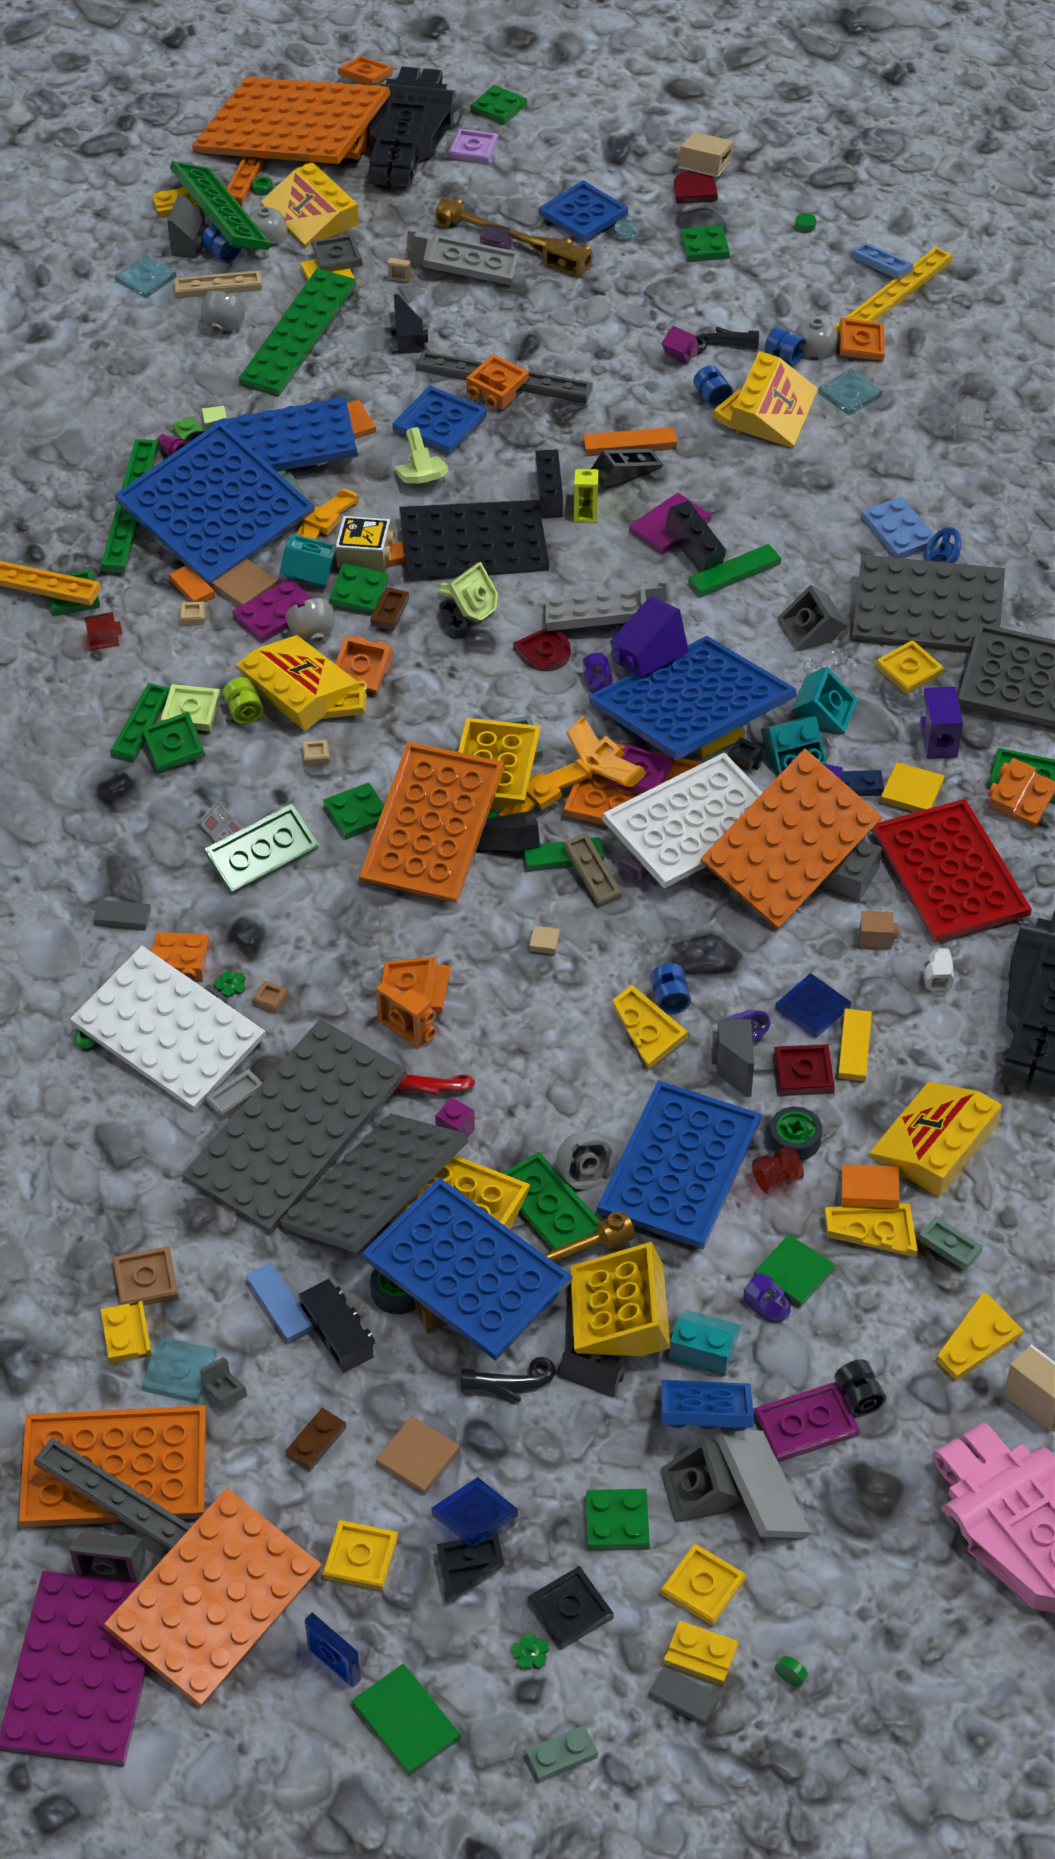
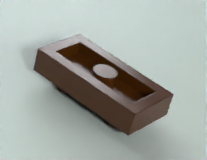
M386 587L370 619L371 626L394 631L409 601V592Z
M322 1407L285 1450L286 1457L306 1470L311 1471L345 1431L346 1422Z

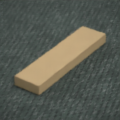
M260 271L174 279L176 298L205 296L210 291H222L227 294L262 290Z

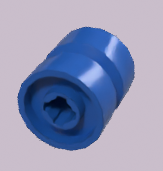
M214 224L204 231L201 239L202 245L219 260L229 263L238 257L241 247L231 246Z
M777 326L769 333L764 350L768 354L780 357L783 361L795 365L804 354V351L799 348V344H805L806 339L796 334L790 335L789 331Z
M705 366L694 376V386L710 407L717 408L733 394V388L716 366Z
M672 963L663 964L655 968L650 974V981L656 1005L669 1015L686 1010L691 1004V997L686 985L687 981L683 968L678 964Z

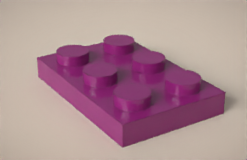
M287 579L233 610V618L256 639L264 643L289 628L285 615L292 606L297 604V607L300 608L305 606L304 601L313 598L294 581Z

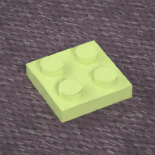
M172 684L161 721L189 711L196 730L211 731L221 697L220 689Z

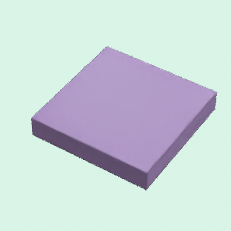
M459 128L448 152L449 159L489 164L499 141V134Z

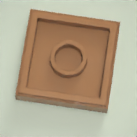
M246 559L213 581L211 588L240 607L277 586L278 580Z
M169 1246L112 1257L121 1305H137L139 1301H143V1306L179 1299Z
M411 1416L376 1458V1465L425 1495L460 1452V1445Z

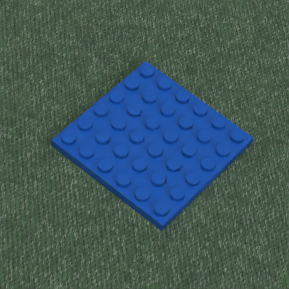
M221 421L115 494V500L190 570L204 579L210 587L213 581L265 548L313 513L315 508L307 498Z
M705 636L688 645L689 653L642 677L632 673L589 695V702L610 718L677 760L698 748L706 746L713 740L725 736L732 730L746 725L753 719L765 715L772 709L786 704L797 697L795 687L712 638Z

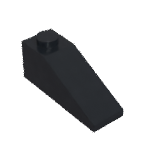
M394 294L398 354L424 351V343H428V329L423 330L422 319L399 294Z
M652 449L602 450L591 469L598 470V484L601 487L622 485L661 469L663 463Z
M527 811L487 818L477 849L518 851L540 847L538 822L533 812Z

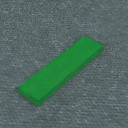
M766 544L689 576L688 583L700 597H703L781 564V557L769 544Z
M152 683L147 684L110 750L112 758L135 762L146 742L141 728L157 722L165 707L170 691L169 687Z

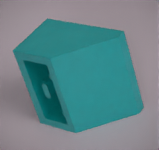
M807 716L760 728L766 754L778 776L789 766L792 758H796L804 749L821 763L827 764L816 716Z

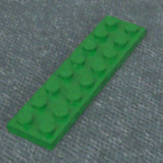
M177 161L171 162L170 169L175 174V177L179 179L183 187L187 189L190 196L195 199L198 206L203 209L205 215L211 219L231 246L237 248L245 246L254 251H259L260 249L269 250L271 242L209 167Z
M316 268L240 375L239 384L280 396L356 287V279Z

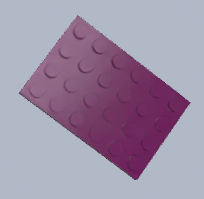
M42 1571L0 1730V1751L125 1767L148 1665L103 1627L104 1623L141 1582Z

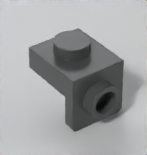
M224 1357L200 1369L203 1392L221 1409L247 1397L246 1387L230 1373L228 1360Z

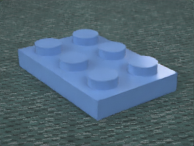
M902 496L862 510L861 513L863 521L894 558H906L925 551L928 542L934 535Z

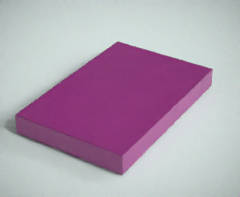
M677 492L629 525V532L663 555L678 544L665 527L669 507L689 499ZM690 501L704 521L709 523L711 521V514Z
M836 1382L753 1408L754 1417L761 1431H764L778 1462L857 1437L860 1433Z

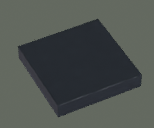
M580 1566L527 1596V1602L561 1650L614 1619L613 1611Z

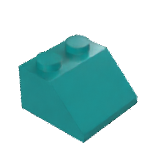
M292 534L285 546L279 573L284 574L286 578L291 580H307L309 584L314 586L326 585L336 557V545Z
M824 667L805 676L792 711L799 718L816 716L819 729L844 734L858 698L828 667Z
M685 1310L679 1316L670 1340L669 1360L726 1376L742 1325Z

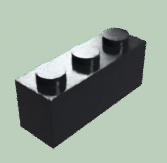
M558 449L535 450V475L541 518L563 517V490Z
M688 500L669 507L665 527L698 572L723 563L726 554L725 547L692 503Z
M328 1278L298 1294L301 1308L342 1373L374 1358L373 1345L375 1344V1339L368 1328L364 1330L361 1326V1320L355 1308L348 1307L346 1297L339 1286L335 1287Z

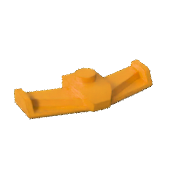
M343 488L335 497L320 507L316 506L314 512L301 521L302 524L296 535L317 540L320 533L329 535L340 522L339 514L352 505L359 503L358 494Z
M584 715L566 731L580 759L591 769L592 774H600L628 787L635 786L646 775L645 770L641 766H636L621 759L624 752L607 736L599 742Z
M577 759L574 763L546 775L542 773L536 774L530 778L525 804L504 808L497 816L531 811L536 805L541 810H544L562 797L560 789L586 778L590 780L593 777L592 771L581 759Z

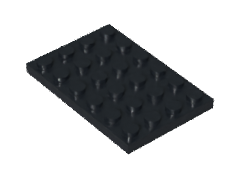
M538 500L399 507L408 578L461 575L479 562L482 563L487 574L549 571V558Z

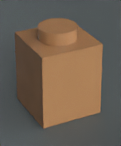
M862 911L859 948L891 950L893 939H898V923H894L893 912Z

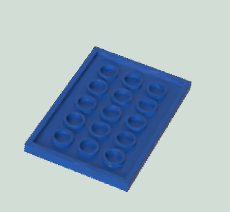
M336 397L326 401L310 402L299 406H288L277 410H266L261 413L244 414L229 419L222 418L212 422L214 426L221 421L275 471L358 456L346 397Z
M658 1080L597 1206V1214L608 1217L613 1212H625L635 1227L704 1250L760 1125L762 1114Z
M440 1177L362 1253L363 1260L495 1361L572 1282V1275Z

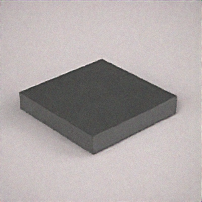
M353 234L311 241V248L319 269L332 272L363 266Z

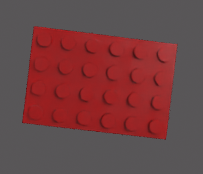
M966 798L879 822L871 830L934 943L1031 916V906Z

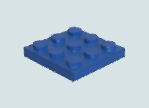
M582 180L540 206L539 215L582 242H585L628 215V207Z
M429 386L392 423L393 431L407 436V430L419 428L424 444L450 454L487 416V410L472 402Z
M661 1380L662 1424H667L673 1428L698 1425L702 1429H714L716 1426L728 1427L735 1431L753 1428L754 1412L751 1384Z

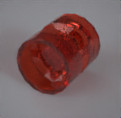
M791 1146L774 1151L773 1157L766 1154L752 1161V1171L760 1189L766 1194L780 1189L783 1182L790 1185L804 1178L801 1160Z

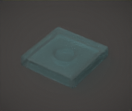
M143 255L115 275L116 282L144 298H148L176 278L174 270L147 255Z
M852 368L821 385L818 389V393L848 416L882 397V390Z
M160 1336L141 1384L142 1391L198 1404L203 1392L200 1369L215 1361L217 1356L216 1349Z

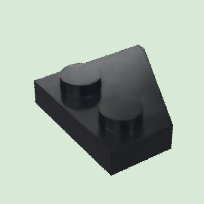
M498 1533L437 1544L448 1603L454 1602L504 1566Z

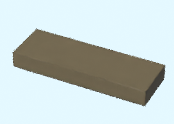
M587 833L563 842L565 851L598 907L622 898L621 890Z

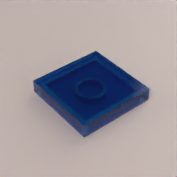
M810 973L776 1002L775 1009L817 1038L844 1014L845 1009L851 1008L852 1002Z
M479 1477L431 1508L432 1516L471 1548L518 1516V1508Z
M312 1612L304 1619L308 1650L350 1687L354 1688L361 1681L358 1651Z

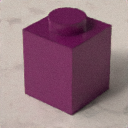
M675 326L671 327L661 343L666 355L686 364L697 355L699 350L695 335Z
M451 1097L435 1115L436 1126L465 1133L468 1138L475 1130L474 1110Z

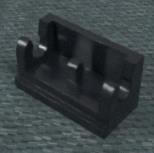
M573 1336L562 1354L560 1377L614 1398L618 1390L619 1381L624 1379L628 1356L576 1353Z

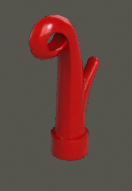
M407 1074L393 1093H399V1090L421 1091L432 1095H438L439 1092H463L472 1089L475 1085V1080L473 1077L465 1074L457 1075L452 1079Z

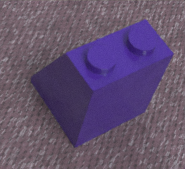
M653 596L646 600L610 640L613 661L641 677L689 653L680 609Z

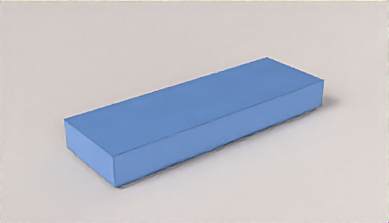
M866 242L851 251L852 259L896 279H900L913 271V263Z
M272 1262L246 1275L247 1282L287 1343L313 1331L312 1323Z

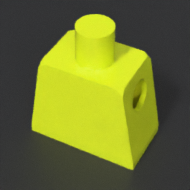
M576 469L574 480V522H597L598 470ZM582 501H590V506H583Z

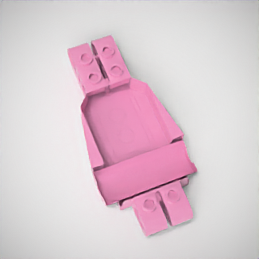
M981 1423L962 1434L959 1439L956 1438L933 1452V1460L936 1467L951 1485L948 1494L950 1497L949 1502L942 1505L941 1509L947 1517H953L959 1524L961 1534L969 1543L967 1551L1032 1609L1055 1613V1455L1045 1447H1038L1029 1452L1023 1444L1010 1451L988 1424Z

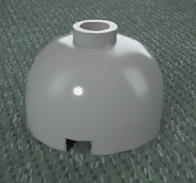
M261 207L249 214V217L271 244L277 243L278 246L287 239L286 221L278 210Z
M210 291L206 293L201 306L203 320L212 331L217 333L235 330L244 319L245 304L235 296H232V299L225 297L226 292Z
M810 318L804 320L797 327L795 334L806 339L805 344H799V348L804 351L803 358L811 360L812 356L818 357V360H824L836 353L838 335L831 322L823 318Z
M309 599L304 601L305 606L300 608L297 607V604L292 606L286 612L285 618L294 636L298 635L304 641L315 644L322 642L325 639L324 637L332 631L335 615L331 603L329 604L327 599Z
M578 1132L570 1135L563 1141L557 1152V1167L564 1180L575 1189L585 1190L597 1186L599 1183L596 1180L600 1179L603 1175L607 1177L614 1164V1152L609 1147V1144L591 1132Z

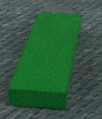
M600 837L590 838L604 861ZM565 841L540 844V847L524 849L523 853L527 871L574 866L563 847V842Z

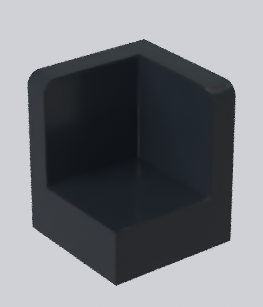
M741 737L728 752V757L737 766L740 765L747 769L754 768L758 770L761 765L762 747Z

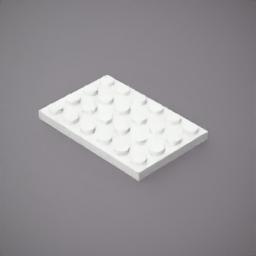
M724 752L603 813L602 820L660 885L666 888L707 867L700 861L701 857L763 792Z
M141 946L70 1018L73 1026L194 1112L205 1101V1097L213 1093L266 1036L265 1030L144 946Z

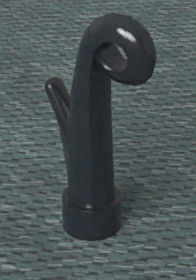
M717 326L715 328L716 333L695 336L699 345L698 353L703 352L707 348V344L759 348L760 333L755 330L737 332Z
M536 1357L529 1364L531 1376L476 1372L475 1369H461V1393L488 1392L507 1397L519 1403L521 1397L513 1391L536 1389L550 1383L555 1376V1365L547 1357ZM539 1366L544 1367L546 1372L540 1374L536 1368Z

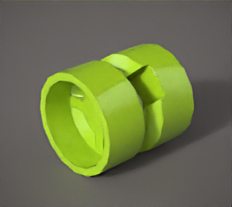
M239 677L229 681L224 686L223 696L235 722L249 724L262 716L264 711L263 705L250 679Z

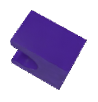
M956 687L924 688L926 716L920 717V728L926 759L958 757L963 726Z

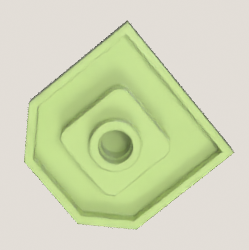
M411 428L406 431L411 449L409 453L410 463L394 467L395 473L404 483L420 484L428 483L446 475L449 472L448 465L438 456L430 458L428 448H424L419 428Z
M481 562L476 563L449 584L441 583L438 589L439 595L455 600L465 618L476 622L483 620L497 608L498 592Z

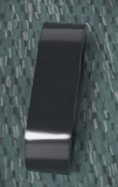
M446 599L442 601L439 605V616L447 636L452 639L463 638L467 634L466 618L461 613L455 600Z

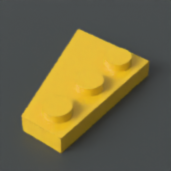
M632 984L612 1000L617 1015L648 1070L688 1038V1032Z
M910 1203L899 1204V1208L825 1207L824 1216L827 1237L917 1257V1245Z
M984 1291L939 1352L937 1362L955 1381H958L1023 1336L1024 1330Z

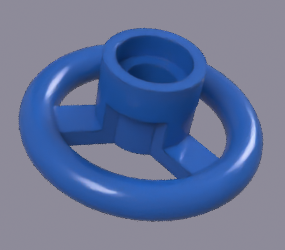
M946 527L936 532L927 544L924 560L933 561L939 557L946 563H955L960 556L962 546L960 532L953 527ZM951 535L954 536L955 544L949 542ZM940 538H942V541L938 545L937 549L933 551L935 544L938 542Z

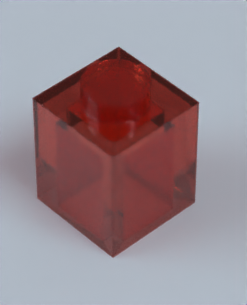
M113 612L84 617L91 651L120 646L118 636L122 635L120 621H115Z

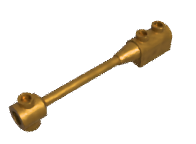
M442 198L437 205L435 217L442 226L446 227L450 223L458 225L463 220L527 243L543 254V265L579 278L591 266L593 252L586 244L581 246L574 245L567 237L560 240L555 237L530 236L465 212V206L459 198H454L453 200Z
M613 1212L607 1219L597 1222L596 1233L543 1255L555 1262L599 1243L611 1251H620L625 1248L627 1241L635 1238L634 1227L625 1212ZM414 1299L415 1312L426 1333L447 1325V1323Z

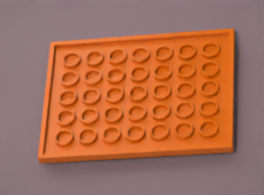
M252 76L245 77L192 144L193 152L339 164L389 97L390 90L389 87L380 85L370 86L344 84L342 82L326 83L324 81L310 82L307 80L295 81L289 79L254 78Z

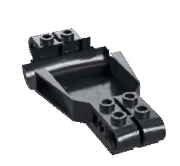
M402 66L396 79H387L386 84H373L389 87L390 95L370 121L369 136L370 151H372L368 170V183L370 185L388 186L391 179V187L411 188L419 161L432 156L451 125L454 98L456 100V90H448L447 84H442V70L423 68L421 74L420 68Z
M1055 910L1051 921L1038 918L1035 926L1022 923L1018 932L1011 958L1006 1024L1014 1033L1001 1077V1083L1025 1089L1029 1076L1032 1075L1033 1080L1030 1091L1055 1097ZM1038 1049L1041 1050L1039 1058L1036 1057Z

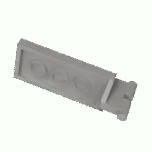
M411 226L408 228L404 260H409L411 266L416 264L437 271L512 285L520 252L417 231L415 227Z
M662 578L659 580V583L640 585V588L628 587L616 591L602 590L597 593L588 594L581 592L570 596L555 595L551 598H546L547 631L627 623L648 598L653 596L663 602L671 599L669 580Z

